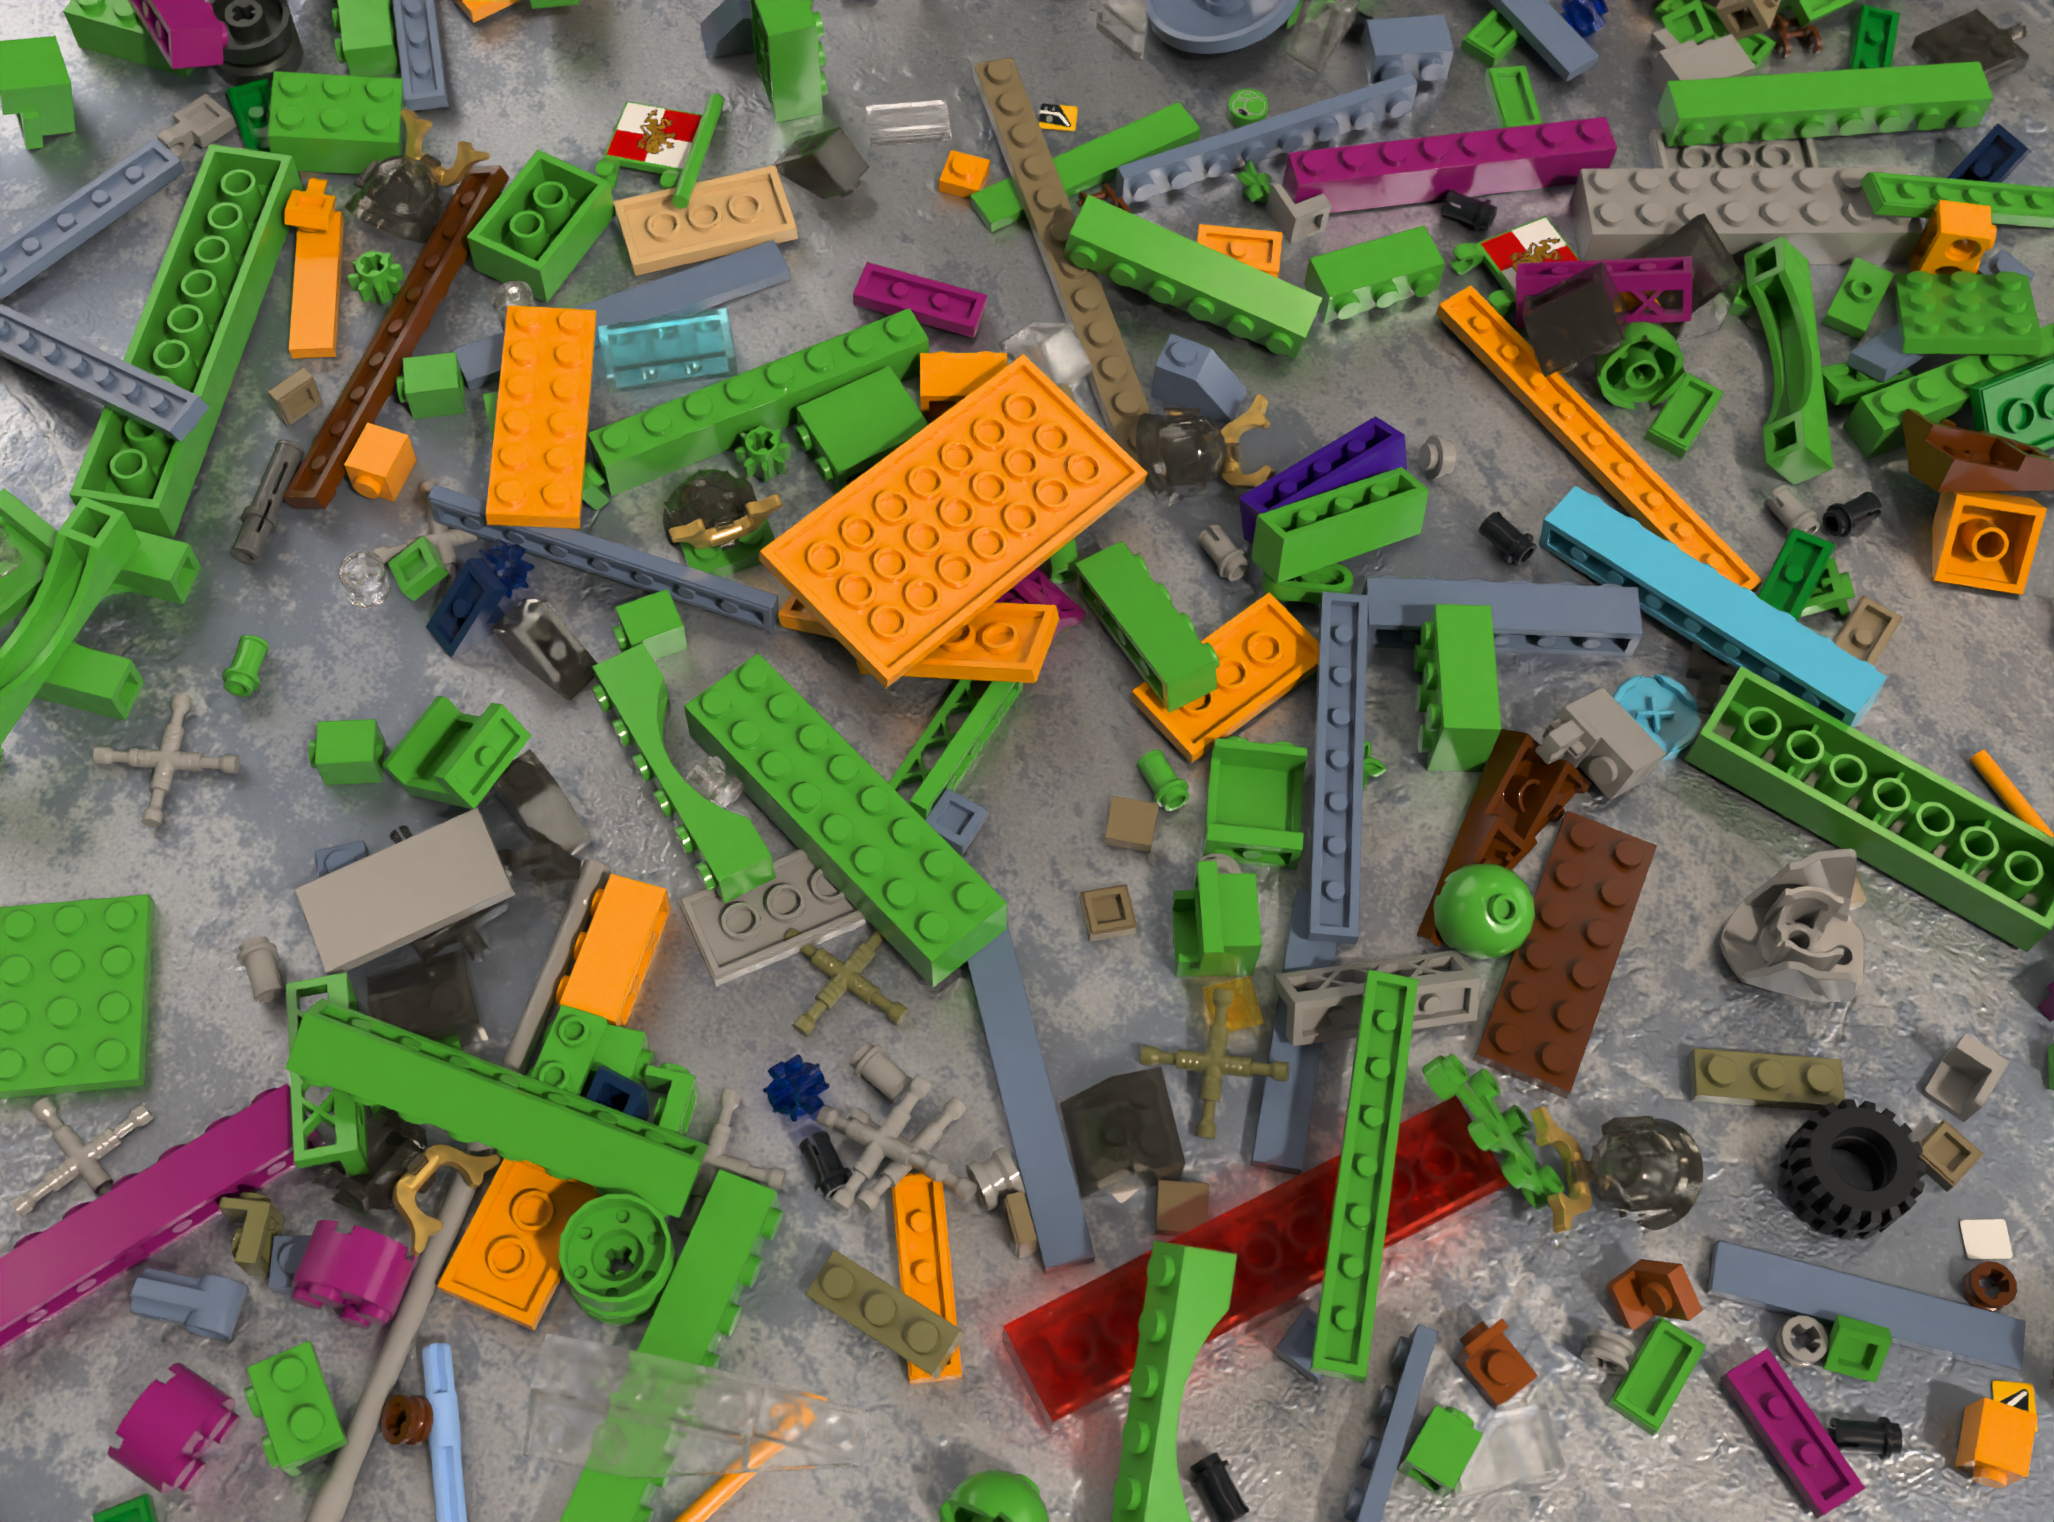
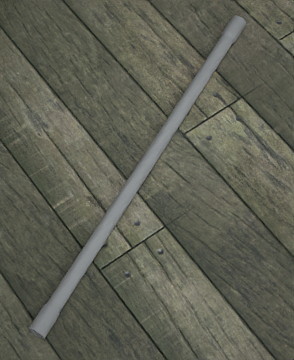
M584 860L570 893L568 907L500 1066L523 1075L525 1074L555 1002L559 983L563 976L566 975L572 961L577 938L585 930L590 918L593 898L599 888H605L611 874V869L607 865L596 860ZM479 1142L467 1144L464 1153L476 1157H485L491 1155L493 1148ZM458 1170L454 1174L436 1219L443 1222V1228L437 1234L429 1236L425 1249L421 1252L345 1432L349 1444L338 1449L327 1477L321 1482L305 1522H341L353 1494V1484L380 1422L384 1406L390 1398L476 1189L469 1188L464 1176Z

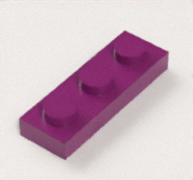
M867 262L853 292V305L889 315L910 308L919 323L974 338L987 307V295Z
M1768 1348L1720 1378L1816 1519L1824 1516L1866 1489Z

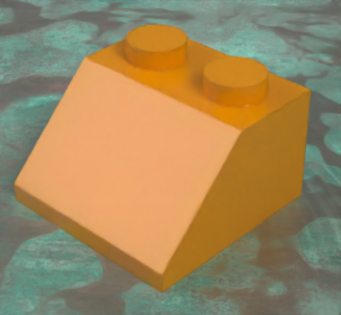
M1941 492L1932 524V579L1939 582L2023 595L2047 508L2032 498L1996 492Z

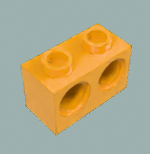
M1939 200L1923 229L1922 236L1910 255V272L1925 271L1930 274H1953L1958 271H1968L1976 274L1981 257L1986 250H1991L1996 239V225L1991 224V207Z

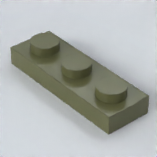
M1694 1048L1689 1054L1691 1101L1819 1111L1827 1104L1833 1102L1837 1106L1842 1100H1845L1842 1059Z
M833 1250L805 1294L819 1305L936 1380L965 1335L957 1326L836 1250Z

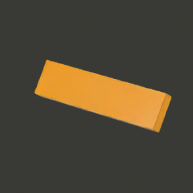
M335 211L329 231L319 230L310 232L297 227L289 352L292 359L336 357L344 218L341 211Z
M923 1173L906 1174L892 1188L901 1292L957 1326L943 1182H935ZM959 1345L937 1380L908 1362L909 1384L961 1379L962 1369Z

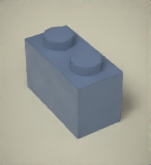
M1445 14L1366 20L1361 43V52L1369 84H1375L1409 72L1412 73L1416 81L1447 79L1454 53Z

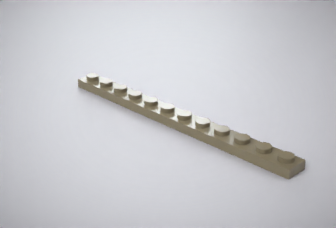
M1010 57L976 63L973 68L974 80L1110 437L1144 470L1166 466L1168 454L1097 272L1091 269L1080 268L1071 260L1062 257L1069 233L1076 218L1014 59Z

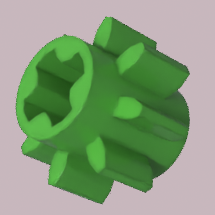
M369 250L359 256L357 260L351 261L355 273L348 275L352 291H359L362 302L371 301L373 303L385 304V302L390 301L399 293L400 286L398 282L404 280L405 277L401 264H394L390 252L383 254L378 251Z
M758 425V428L751 430L748 434H740L742 447L735 449L737 464H744L746 478L754 476L757 479L768 482L769 479L775 477L778 473H786L785 460L791 458L790 443H782V432L780 429L773 431Z

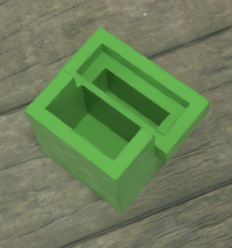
M56 36L0 41L1 109L3 115H16L26 150L44 148V135L76 132L71 80Z
M1197 861L1193 878V890H1174L1171 903L1175 976H1253L1262 947L1256 873L1218 874L1217 861Z

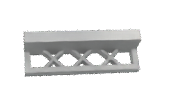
M1457 950L1274 974V988L1287 1005L1286 1038L1292 1046L1356 1038L1365 977L1368 970L1419 979L1412 1030L1477 1021L1481 977ZM1451 969L1452 971H1450V972H1441V971H1438V970ZM1346 982H1355V983H1358V984H1353V985H1352V984H1348V983H1346ZM1302 988L1312 989V990H1309V991H1301V992H1297V991H1296V989H1302Z

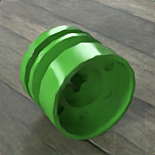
M606 1194L586 1202L569 1218L560 1236L559 1261L575 1302L590 1318L609 1326H631L653 1316L677 1264V1258L666 1221L650 1202L631 1194ZM628 1260L630 1261L632 1269L629 1272L620 1269L614 1275L613 1264L618 1263L623 1266Z

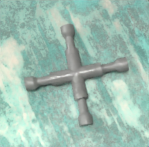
M427 481L420 485L422 498L427 501L429 511L426 515L431 534L424 535V537L434 544L449 573L446 576L447 584L445 590L447 593L457 577L456 570L459 567L454 547L478 541L477 537L480 536L455 528L449 529L448 526L434 521L428 496L434 484H438L434 481ZM420 537L407 539V543L393 547L383 545L373 548L377 564L382 565L390 562Z
M177 693L172 696L170 704L172 716L170 724L165 725L159 750L131 748L130 751L113 750L109 746L97 745L93 751V761L95 764L109 765L112 762L128 763L130 767L154 768L149 788L152 795L149 806L144 810L141 820L142 824L149 827L161 826L164 815L161 807L164 796L169 794L175 770L202 772L204 768L220 769L224 773L237 774L240 769L239 755L226 754L222 757H206L204 753L179 751L184 734V728L182 727L184 715L190 710L192 698L185 694Z
M920 1076L913 1078L908 1086V1094L899 1106H894L879 1129L858 1119L851 1121L841 1116L837 1109L829 1105H824L817 1115V1122L827 1128L836 1127L846 1132L848 1138L866 1146V1149L853 1166L852 1170L854 1173L846 1185L838 1189L831 1198V1202L835 1206L848 1212L855 1201L856 1191L864 1180L871 1178L873 1172H875L885 1156L906 1167L913 1165L923 1170L927 1177L937 1182L945 1178L948 1172V1164L938 1158L929 1159L918 1154L917 1148L897 1139L911 1119L909 1113L918 1100L925 1098L932 1088L927 1080Z
M728 1088L722 1090L719 1100L721 1109L717 1122L711 1125L706 1142L709 1147L690 1194L693 1200L689 1213L680 1225L679 1233L683 1236L689 1237L719 1169L744 1179L749 1178L765 1182L770 1188L782 1190L784 1186L786 1170L775 1167L768 1170L750 1166V1161L724 1155L731 1133V1128L728 1127L733 1111L739 1106L742 1094L736 1090Z
M951 1097L943 1106V1112L934 1122L929 1121L915 1137L908 1140L899 1135L897 1139L917 1148L918 1154L929 1159L936 1158L929 1154L928 1151L943 1136V1130L951 1121L958 1120L966 1112L967 1108L959 1098ZM855 1108L848 1117L851 1121L858 1119L876 1129L881 1127L873 1122L869 1114L860 1108ZM891 1160L879 1173L880 1179L871 1188L864 1189L855 1198V1202L862 1211L871 1213L879 1204L880 1196L889 1187L894 1188L912 1168H915L924 1175L926 1174L923 1170L913 1165L906 1167L901 1163ZM949 1170L942 1180L943 1183L953 1188L956 1196L965 1202L971 1200L977 1191L978 1185L967 1177L960 1178Z
M49 1098L37 1101L32 1106L31 1111L39 1121H43L49 1126L53 1132V1140L67 1158L43 1176L45 1180L29 1192L20 1193L10 1200L11 1205L23 1217L34 1209L38 1200L52 1190L57 1192L79 1174L95 1194L100 1193L104 1195L111 1191L113 1180L98 1160L121 1144L120 1139L134 1128L145 1126L153 1120V1116L140 1103L130 1111L128 1118L113 1129L108 1127L90 1142L84 1144L70 1125H64L56 1114L57 1108Z

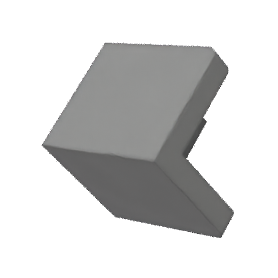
M1277 182L1270 186L1266 210L1289 244L1325 231L1332 205L1324 193L1294 204L1281 183Z
M1964 1033L1947 1049L1923 1088L1922 1094L1965 1122L1983 1107L2010 1061L1969 1034Z

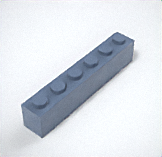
M1392 575L1367 577L1361 594L1368 595L1367 647L1414 649L1416 644L1421 645L1422 623L1424 621L1429 622L1435 604L1491 605L1495 652L1631 657L1643 635L1638 587H1622L1615 583L1592 586L1577 585L1573 582L1539 584L1531 583L1527 580L1487 582L1480 578L1459 581L1442 580L1438 577L1406 579L1397 578Z

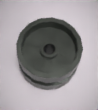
M207 0V2L211 3L214 15L219 22H224L228 33V47L223 48V65H214L217 74L227 84L236 87L267 78L269 87L272 88L274 71L296 72L299 69L304 52L287 0Z

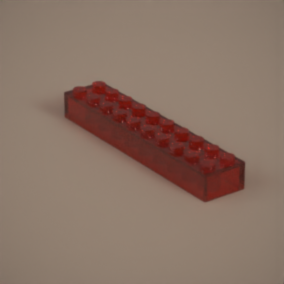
M1456 1095L1399 1125L1382 1262L1498 1202L1510 1185L1491 1150L1483 1151L1472 1139L1468 1131V1125L1473 1121ZM1340 1154L1166 1242L1237 1254L1229 1310L1213 1327L1195 1360L1321 1294ZM1152 1250L1003 1325L1002 1343L1050 1436L1131 1394L1130 1378L1136 1362L1140 1335L1139 1319L1144 1308L1148 1282L1147 1265L1151 1258Z

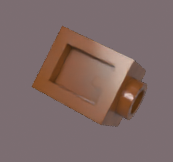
M1640 1259L1607 1284V1291L1626 1329L1636 1330L1653 1316L1689 1321L1703 1311L1685 1269L1679 1263Z
M1500 1319L1490 1328L1482 1321L1468 1331L1459 1340L1465 1348L1453 1360L1494 1412L1538 1377L1504 1335L1509 1326L1503 1319Z

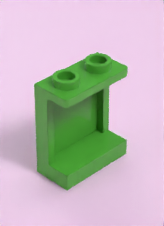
M887 366L796 407L798 426L794 427V434L802 450L805 452L810 450L815 457V467L821 480L825 484L831 482L838 493L847 486V479L850 476L874 466L929 424L891 367Z
M5 488L0 491V630L33 602L44 579L58 532Z
M437 696L383 762V768L411 796L475 809L532 735L503 704L491 703L481 716H475L460 712L447 697Z
M1238 736L1214 739L1209 764L1202 858L1208 854L1222 853L1233 858L1238 864L1297 870L1303 851L1304 833L1301 832L1304 769L1308 757L1307 748L1296 747L1294 744L1285 741L1273 742L1271 744L1249 742L1247 739Z

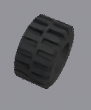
M1854 1099L1842 1100L1837 1106L1833 1102L1823 1106L1789 1138L1784 1146L1788 1150L1781 1155L1780 1167L1787 1170L1780 1176L1782 1187L1791 1188L1792 1192L1786 1197L1791 1207L1799 1204L1804 1210L1799 1216L1807 1224L1814 1219L1820 1223L1818 1231L1826 1235L1831 1234L1834 1230H1838L1839 1239L1851 1240L1857 1234L1860 1239L1872 1237L1878 1231L1881 1233L1914 1206L1917 1202L1915 1198L1922 1193L1925 1185L1919 1179L1926 1174V1162L1917 1160V1156L1923 1150L1919 1141H1910L1908 1137L1912 1132L1910 1127L1906 1123L1899 1126L1893 1121L1896 1116L1895 1113L1887 1108L1882 1113L1876 1111V1103L1864 1101L1859 1107L1856 1106ZM1831 1149L1849 1151L1865 1163L1871 1173L1873 1181L1872 1191L1856 1189L1841 1179L1833 1167Z

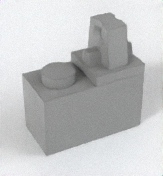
M1664 28L1652 32L1651 39L1646 48L1651 57L1650 62L1653 67L1649 80L1661 97L1667 81L1753 76L1756 70V66L1732 34L1715 40H1706L1700 45H1697L1694 40L1680 44Z
M1604 687L1566 705L1546 728L1542 735L1544 738L1543 744L1539 745L1535 750L1546 764L1563 758L1568 760L1575 768L1580 767L1610 800L1644 782L1667 754Z

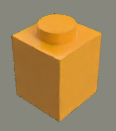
M367 423L344 466L353 489L359 494L370 499L379 497L395 502L417 458L409 435Z
M1986 1397L1965 1406L1954 1468L1972 1473V1480L1976 1483L1998 1489L2006 1488V1485L2027 1478L2038 1415Z

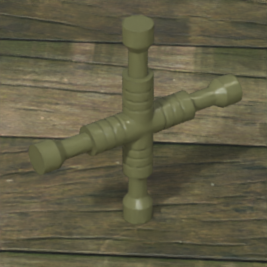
M792 928L787 932L783 940L786 941L802 933ZM876 928L866 943H860L844 963L825 949H817L812 944L800 948L799 951L811 959L812 965L830 977V980L815 996L816 1002L807 1013L799 1015L792 1023V1027L803 1036L807 1037L812 1032L818 1017L826 1008L830 1010L846 990L852 992L868 1005L871 1003L875 1004L896 1025H899L909 1012L908 1008L899 1002H892L879 993L880 988L860 975L876 955L874 952L885 939Z
M1214 989L1213 1003L1216 1007L1213 1025H1209L1206 1052L1179 1049L1177 1053L1160 1051L1155 1046L1143 1045L1140 1053L1141 1065L1170 1064L1176 1065V1069L1203 1072L1202 1091L1200 1094V1100H1203L1202 1116L1196 1125L1195 1137L1215 1139L1216 1125L1214 1123L1216 1102H1220L1223 1075L1251 1078L1252 1074L1270 1076L1273 1080L1288 1082L1289 1062L1275 1061L1269 1064L1253 1062V1058L1226 1055L1229 1027H1226L1227 1012L1233 1003L1234 991L1228 989Z

